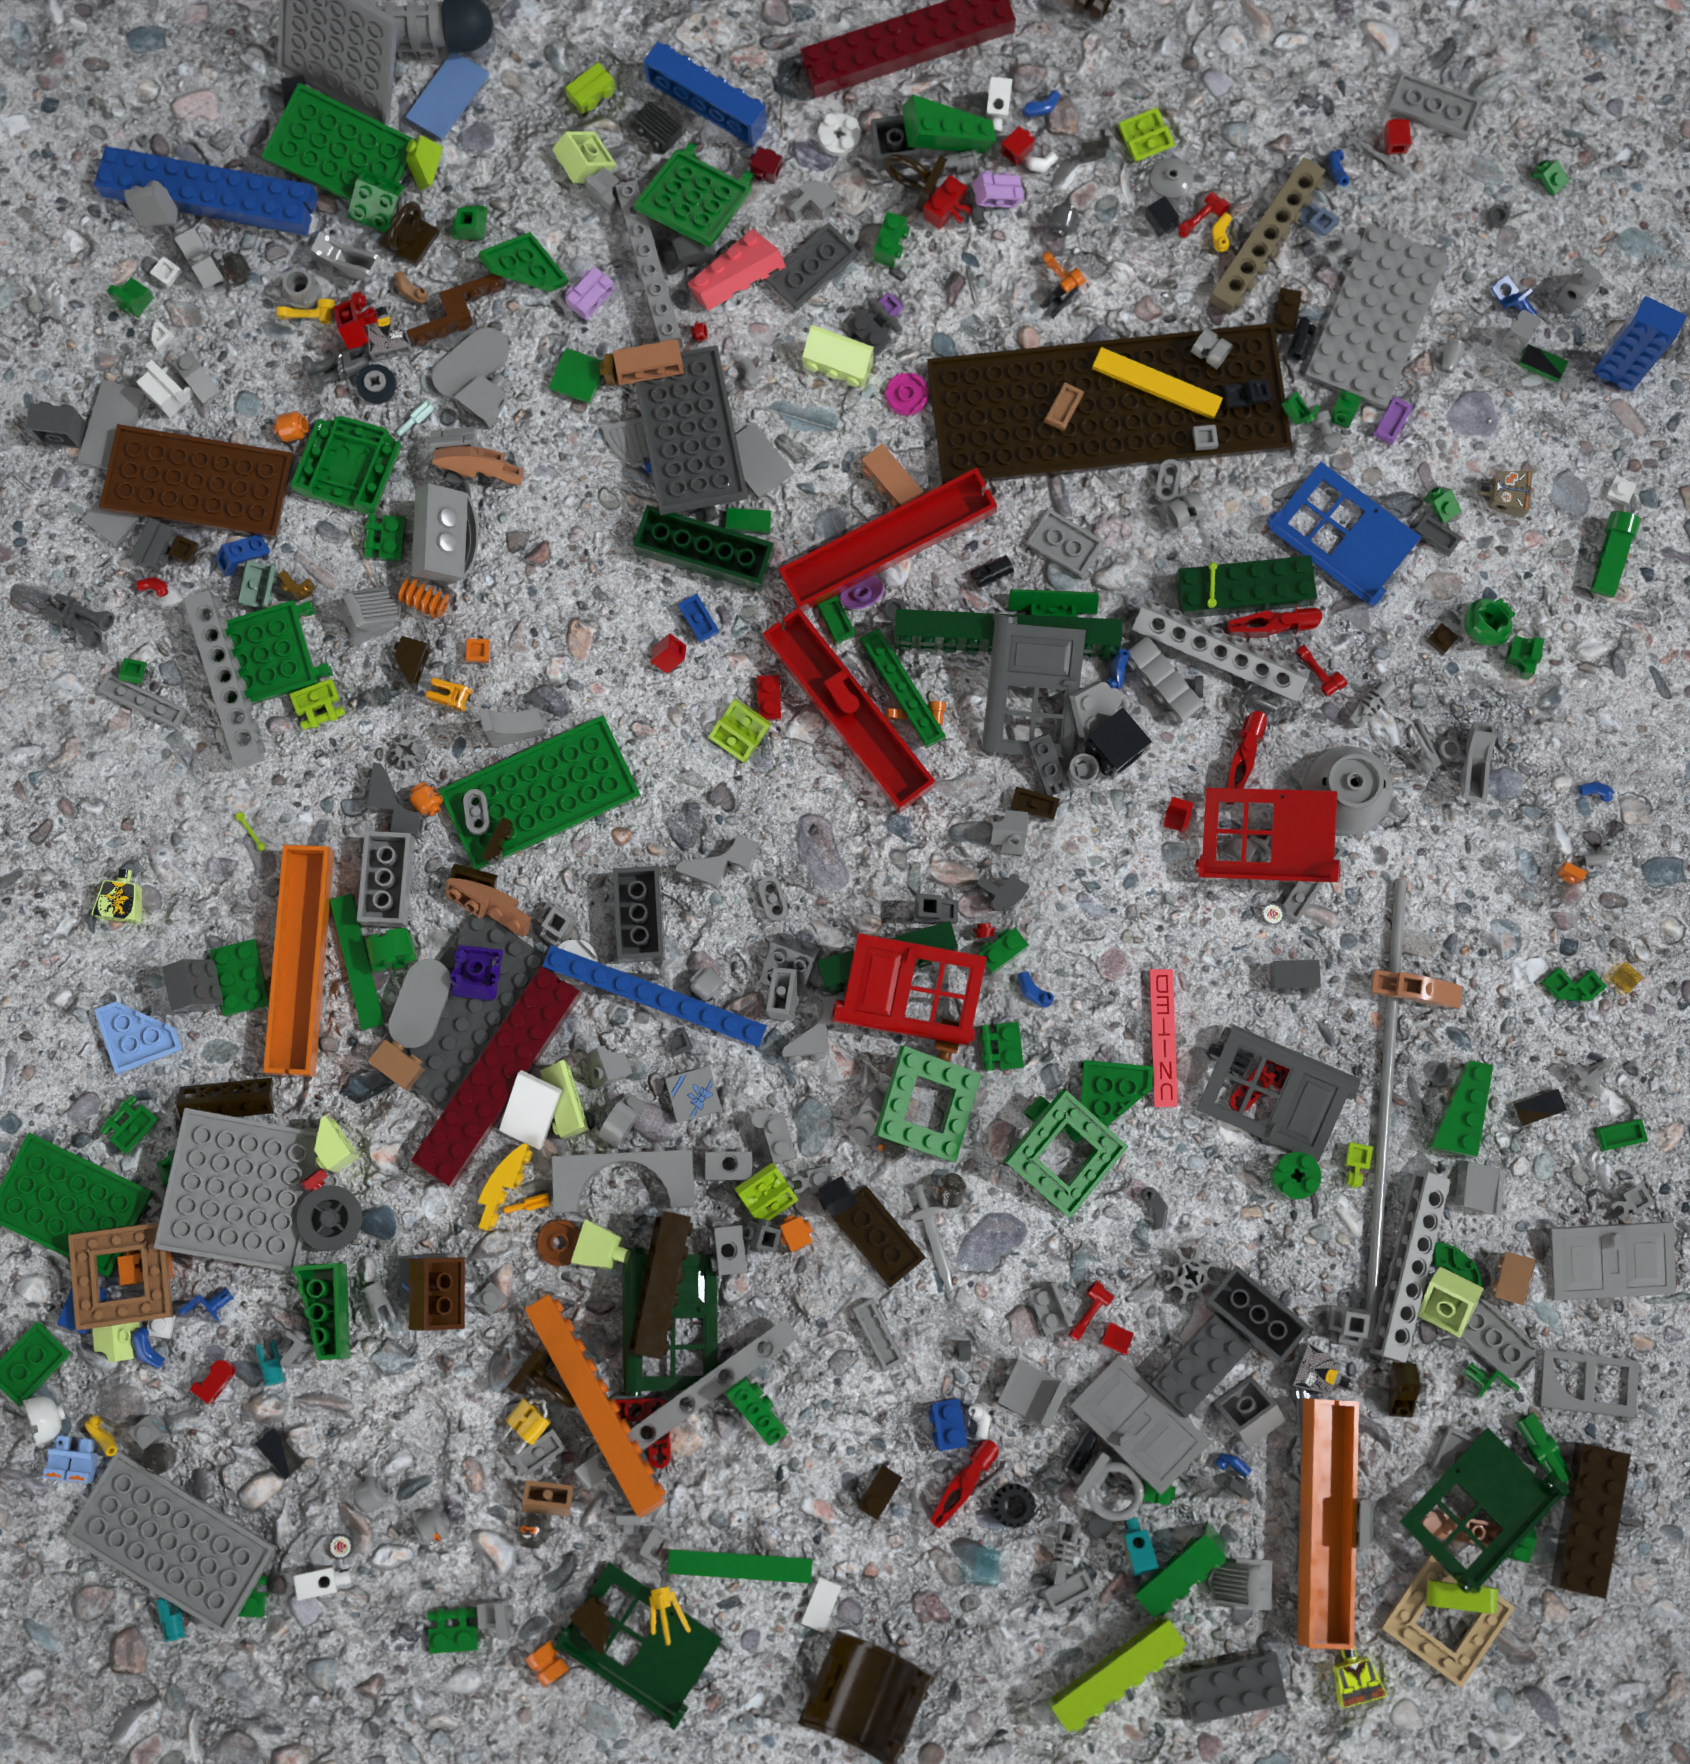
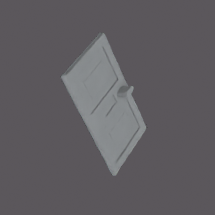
M1674 1222L1550 1228L1553 1301L1677 1293Z
M1120 1355L1115 1357V1360L1069 1407L1160 1495L1212 1443Z

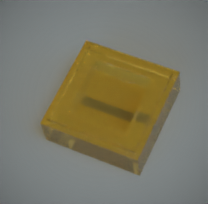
M1624 962L1609 980L1627 995L1643 979V976L1630 964Z

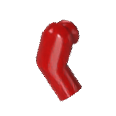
M158 577L136 581L139 591L153 589L159 597L166 596L169 593L167 583Z

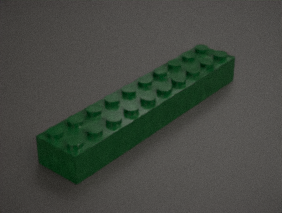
M896 609L894 648H898L900 651H911L914 648L921 649L923 652H933L935 649L943 650L945 653H955L957 650L965 651L967 654L988 652L991 655L995 623L993 621V614L997 613ZM1000 614L1017 616V624L1086 630L1083 659L1100 657L1101 660H1112L1121 647L1122 619Z

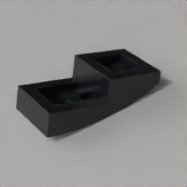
M1268 379L1248 380L1245 384L1224 385L1221 388L1226 409L1248 407L1273 400Z

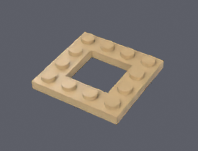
M1429 1554L1380 1628L1457 1686L1463 1688L1515 1610V1607L1498 1595L1497 1614L1479 1612L1455 1650H1450L1416 1624V1621L1427 1607L1428 1580L1457 1583L1440 1563Z

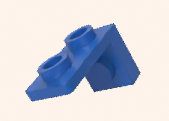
M255 535L222 544L215 560L224 576L227 577L234 574L239 563L269 555L270 549L262 536Z

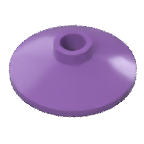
M872 576L841 592V601L845 607L850 609L866 608L874 604L882 596L884 591L883 583L880 579Z

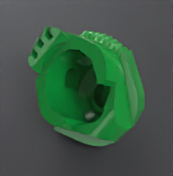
M1499 598L1497 601L1478 599L1468 605L1464 618V629L1477 644H1503L1511 636L1513 629L1511 618L1516 613L1512 612V608L1508 607V603L1503 602L1502 598Z

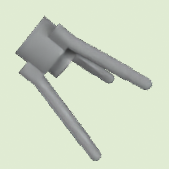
M1418 718L1416 722L1423 738L1417 728H1412V731L1425 752L1418 757L1420 762L1399 745L1395 748L1413 763L1419 772L1424 769L1427 774L1442 763L1434 750L1421 719Z

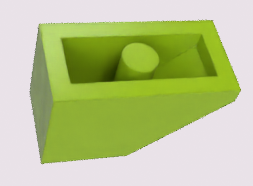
M422 135L411 139L406 147L408 152L406 162L418 189L421 191L433 185L443 146Z

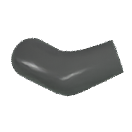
M1145 1187L1141 1191V1197L1153 1210L1154 1229L1165 1230L1168 1207L1154 1188Z

